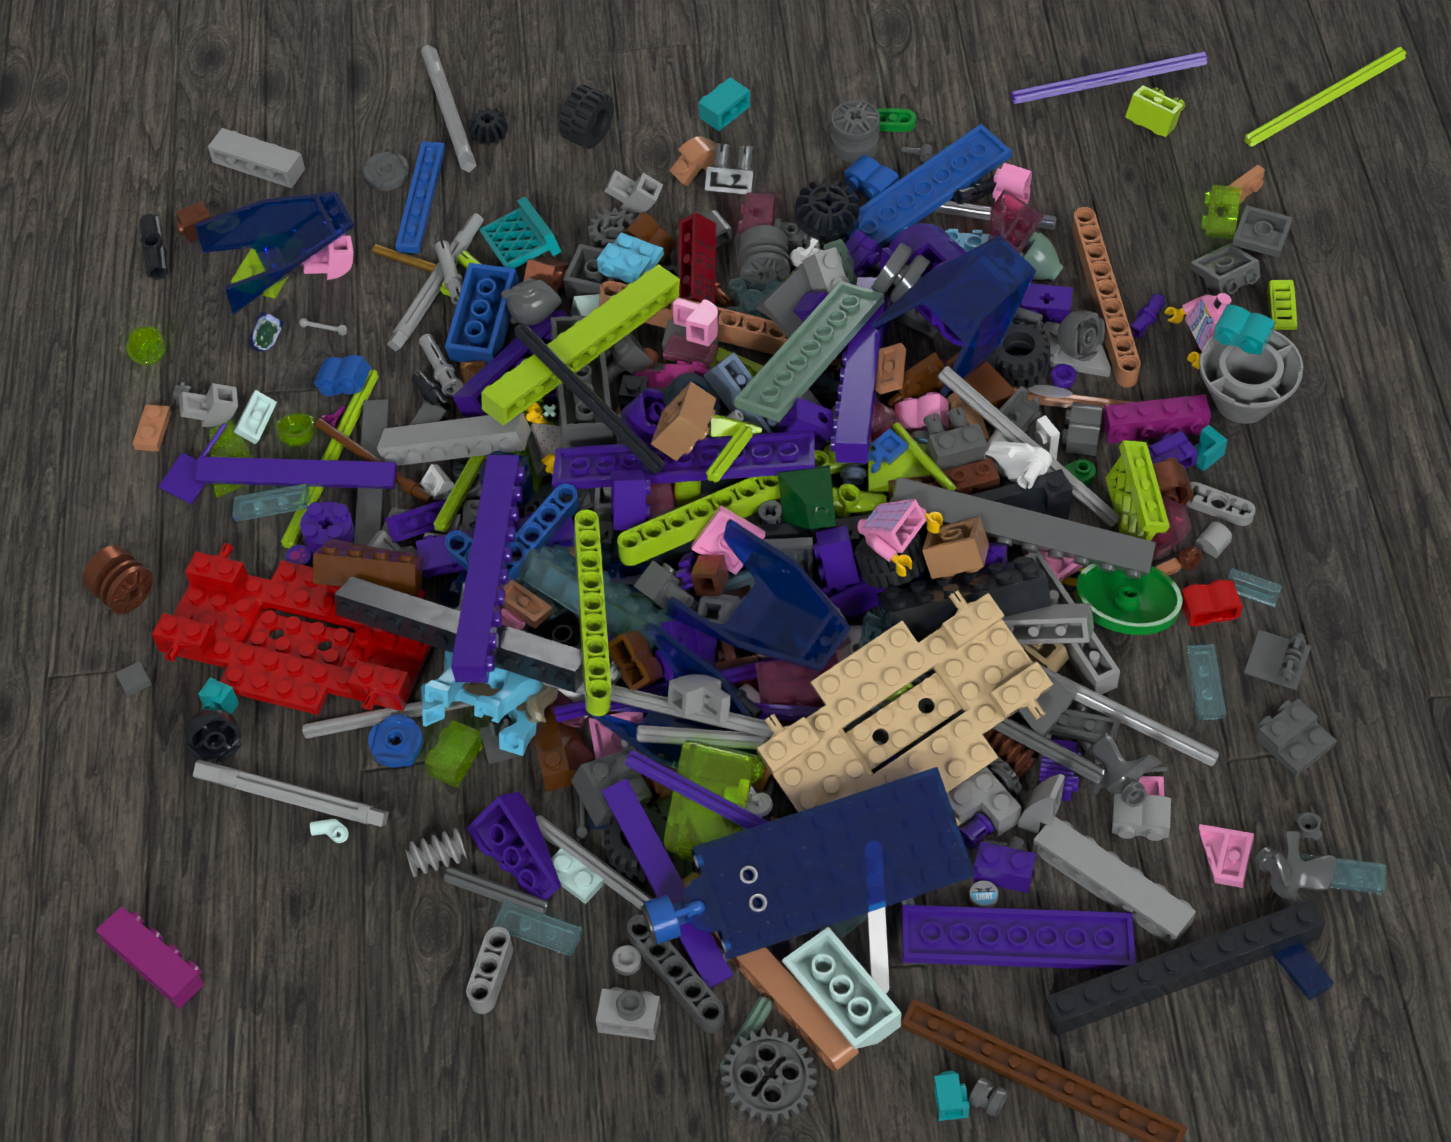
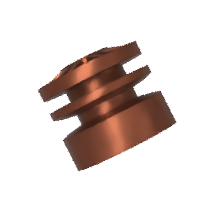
M110 545L97 552L86 564L82 574L84 587L117 614H127L140 606L150 594L154 582L152 572L118 545Z

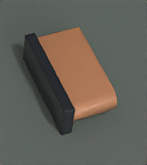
M1176 555L1155 564L1154 567L1170 576L1177 573L1182 568V565Z

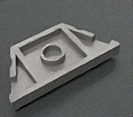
M1047 321L1042 329H1045V334H1047L1050 342V367L1054 368L1059 364H1067L1072 366L1076 372L1110 377L1111 367L1102 345L1097 344L1094 350L1097 354L1089 361L1074 359L1065 354L1058 344V327L1060 323Z

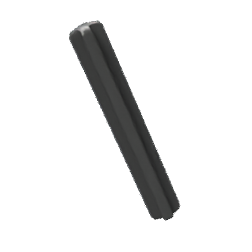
M448 867L444 874V881L446 883L539 916H545L549 907L548 901L454 867Z

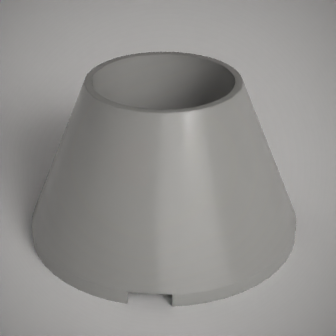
M1273 330V334L1261 355L1248 354L1238 346L1223 345L1213 335L1203 347L1199 368L1202 379L1219 412L1231 421L1248 424L1263 419L1297 390L1302 379L1303 361L1295 345L1284 335Z

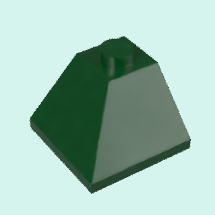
M830 466L777 471L784 523L808 529L836 526V510Z

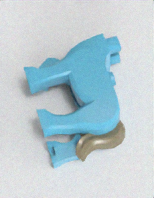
M445 651L444 672L437 680H431L421 686L423 726H428L444 719L445 707L449 708L451 702L462 701L475 706L474 716L480 718L484 715L493 717L491 721L499 723L508 714L514 724L499 732V749L523 756L528 743L536 734L537 722H546L544 710L557 700V688L545 686L543 682L495 667L494 672H490L488 683L455 682L451 668L453 653Z

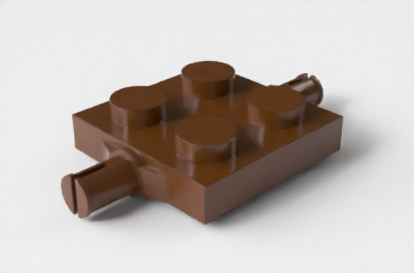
M934 352L904 372L903 388L898 389L897 394L886 400L888 405L893 409L895 404L902 402L905 398L918 399L929 392L942 394L949 391L950 388L938 378V375L946 366L953 369L964 362V359L959 352L948 360L940 358Z

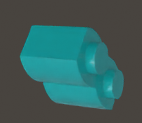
M1227 305L1215 325L1214 338L1223 345L1238 346L1248 354L1261 355L1273 334L1275 321L1261 314L1250 313L1242 307Z

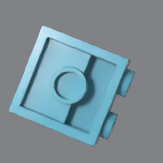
M620 233L613 244L608 243L597 258L598 272L621 280L626 284L633 283L643 276L646 271L653 269L664 255L663 248Z

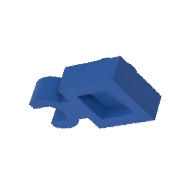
M890 428L871 444L872 451H869L868 461L875 462L871 466V472H878L883 461L888 465L892 464L908 450V444Z

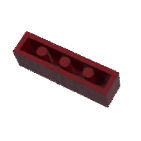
M695 212L679 220L677 277L680 279L679 297L700 303L705 299L715 305L716 223Z

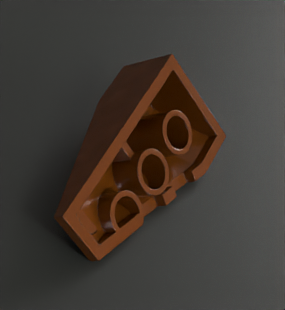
M555 701L545 708L544 716L546 722H537L536 734L532 738L546 792L572 786L571 780L581 764L594 761L593 753L570 721L558 722L556 720L554 708L558 705Z

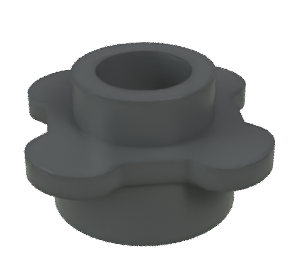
M1310 812L1299 813L1294 816L1293 822L1296 824L1294 831L1300 832V840L1303 838L1321 839L1320 825L1322 820L1320 816Z

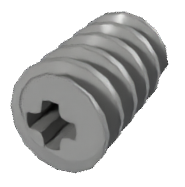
M456 828L453 829L451 838L444 831L442 832L441 841L435 835H431V844H428L424 838H421L420 847H417L411 841L409 843V850L406 851L413 877H417L418 868L424 874H427L430 864L437 871L439 870L440 861H442L445 867H450V858H453L457 864H460L462 854L467 859L460 833Z

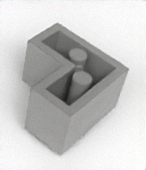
M986 767L943 795L941 812L944 816L945 814L952 815L950 821L954 817L960 821L961 824L957 829L960 827L964 828L973 820L974 815L979 812L991 822L994 834L999 837L1019 823L1022 807Z

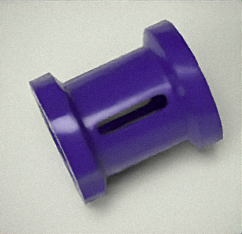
M977 812L973 820L964 828L960 827L957 829L956 833L966 847L974 849L977 847V842L986 834L990 835L994 828L983 814Z

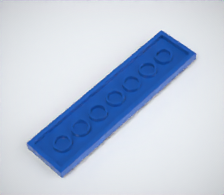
M982 124L978 125L861 206L855 229L844 238L848 241L853 233L859 230L867 237L876 241L880 248L892 241L904 228L915 225L952 199L955 190L970 186L972 182L978 181L1011 158L1012 151Z

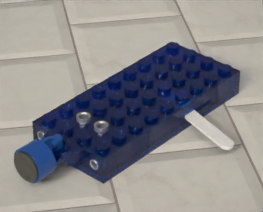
M935 767L694 846L690 851L699 877L692 880L686 887L682 901L672 904L669 896L664 895L643 902L641 908L652 942L660 944L681 937L679 925L690 923L699 931L718 933L726 960L868 913L871 977L886 994L889 991L885 907L975 877V873L939 769Z

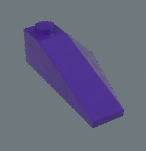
M520 791L498 796L466 828L480 851L486 856L491 855L500 863L499 867L503 871H509L518 879V883L531 895L548 900L562 886L536 817Z

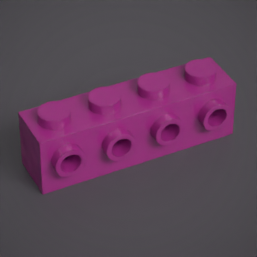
M1206 394L1105 405L1103 427L1107 444L1118 443L1123 440L1137 441L1162 438L1168 433L1175 434L1179 431H1182L1184 435L1200 434L1209 425L1211 413Z
M121 906L96 929L104 944L174 1006L180 1009L204 986L199 976L202 971L191 960L186 963L181 959L182 953L173 944L165 945L162 942L163 937L156 929L151 927L148 930L142 925L144 920L135 911L132 910L129 913Z

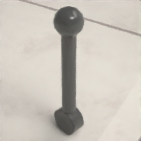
M580 798L579 828L576 833L578 838L585 839L588 836L587 829L585 828V806Z

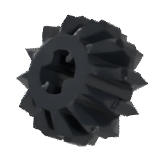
M488 107L484 111L479 109L478 113L472 114V118L469 120V129L473 140H477L479 144L485 142L488 145L491 142L498 144L499 139H505V135L508 132V122H506L504 112H499L497 108L490 110Z

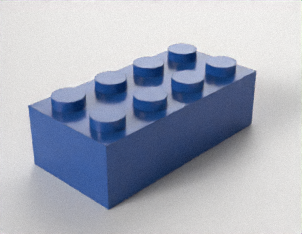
M475 263L468 264L445 344V349L451 361L486 366L502 351L512 316L507 308V300L502 297L501 292L512 289V287L520 283L516 269Z

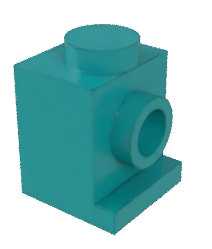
M209 678L198 693L203 704V710L220 708L232 714L239 704L233 688L213 678Z
M945 1071L938 1076H934V1094L938 1120L968 1118L969 1101H967L965 1083L960 1084L958 1073L955 1071Z

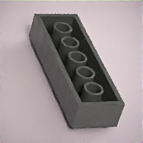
M586 316L551 317V342L560 333H564L574 326L578 320H582ZM603 352L575 374L611 408L605 352ZM564 383L556 387L562 448L613 445V432Z

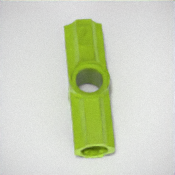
M843 484L840 488L833 487L836 515L842 518L849 517L852 513L870 515L878 505L887 503L884 494L860 491L852 484Z

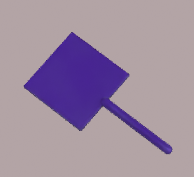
M222 423L200 457L207 456L226 428V423ZM181 453L158 487L192 505L206 484L195 481L198 460Z

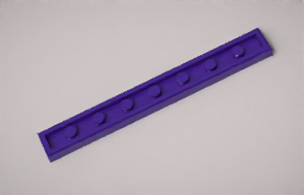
M198 457L195 481L206 484L395 489L397 464L396 462Z
M627 778L601 790L607 805L656 896L668 895L672 904L690 899L691 896ZM702 918L679 925L681 932L679 939L700 978L710 989L733 977L730 968Z

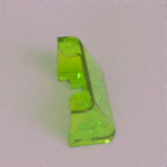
M685 740L677 773L746 809L751 783H755L758 778H762L764 763L758 755L704 742ZM673 791L664 844L665 848L675 858L695 861L694 856L701 854L704 863L741 868L742 861L745 860L748 853V843H745L744 838L741 836L743 827Z

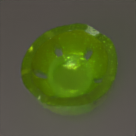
M143 326L131 331L126 344L128 356L135 363L143 366H150L159 362L166 350L162 334L157 328L152 326Z
M289 414L279 419L275 424L280 441L290 447H301L308 444L315 434L314 418L308 414Z

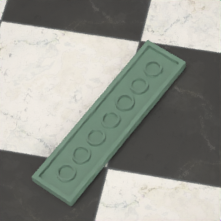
M840 281L734 399L735 407L780 422L793 407L795 400L802 397L885 302L884 294Z

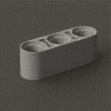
M493 927L487 931L467 985L466 993L470 1006L478 1014L488 1013L494 1008L513 954L509 932L503 927ZM496 942H505L501 947H493ZM489 967L496 968L492 973L484 972ZM479 993L487 994L483 999H475Z

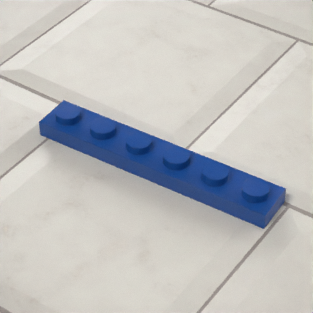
M421 142L395 245L398 252L420 253L445 153L444 143Z

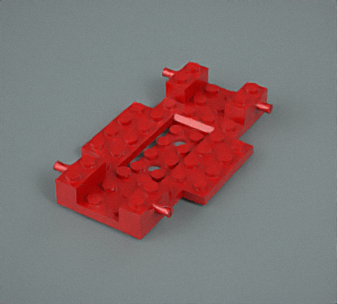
M226 543L223 544L218 555L195 552L185 570L189 586L173 615L163 613L152 632L159 652L166 653L164 657L168 661L174 662L176 657L179 656L226 668L220 682L231 686L235 695L319 715L328 694L362 701L361 706L366 710L367 708L372 710L374 705L403 712L432 648L430 645L336 615L335 593L342 586L314 584L313 567L281 560L271 580L247 575L243 562L228 559L233 546ZM420 589L413 596L423 599L425 591ZM269 609L354 628L355 633L348 632L345 628L335 629L326 627L321 622L310 623L301 621L296 616L285 617L276 615L274 611ZM274 630H282L284 632V635L278 639L270 638V634ZM324 641L332 643V647L326 651L318 649L319 644Z

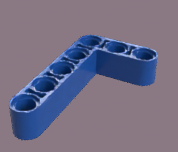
M564 483L556 487L516 533L515 542H511L510 547L512 548V555L521 554L522 557L518 561L507 563L509 582L512 579L514 581L517 580L577 511L579 499L573 485ZM567 495L573 497V499L567 503H563L560 501L562 497ZM547 515L556 516L552 522L543 521ZM453 531L445 538L446 549L449 556L468 571L473 539L462 531ZM529 535H539L536 541L529 542L526 540ZM458 542L465 544L459 550L452 549L453 545Z

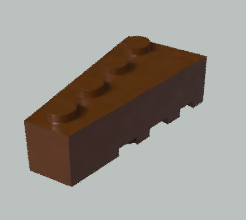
M330 538L313 553V583L343 586L352 576L402 593L416 594L423 587V556H418L408 551L398 552Z

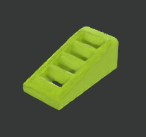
M1269 281L1267 298L1270 319L1275 321L1274 330H1297L1294 281ZM1277 317H1290V319H1277Z
M714 414L708 423V427H710L708 435L711 437L734 436L742 425L750 426L752 428L751 432L755 435L762 433V428L751 422Z

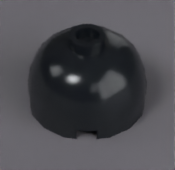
M204 709L196 713L188 723L186 729L188 749L193 757L198 760L207 761V759L217 758V762L224 761L233 756L241 745L240 739L242 735L240 726L234 716L223 709Z

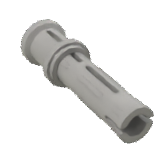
M425 334L420 337L419 344L435 370L434 378L441 384L443 394L447 397H452L463 387V383L460 379H457L455 368L446 362L434 337L431 334Z

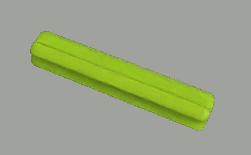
M740 426L706 471L709 481L718 482L751 439L753 433L750 426Z

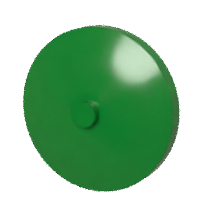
M1095 564L1087 566L1078 576L1075 587L1077 604L1091 603L1093 621L1107 629L1124 634L1149 635L1166 630L1179 617L1183 601L1179 587L1167 574L1153 566L1150 567L1149 574L1144 577L1140 576V579L1124 576L1125 572L1115 570L1113 573L1099 570V565Z

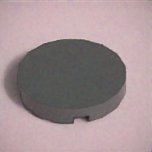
M391 152L375 154L367 160L366 166L363 168L366 183L371 188L379 191L397 189L409 178L410 169L407 159L396 153L397 155L391 154Z

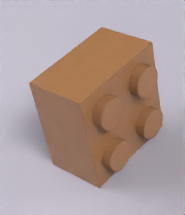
M690 382L663 409L651 445L676 461L683 454L688 455L693 449L695 442L698 439L702 441L709 432L710 427H708V423L715 414L713 408L716 398L693 382Z
M980 517L942 525L938 533L928 531L922 551L931 578L953 577L956 573L965 571L966 573H974L984 567L989 542Z

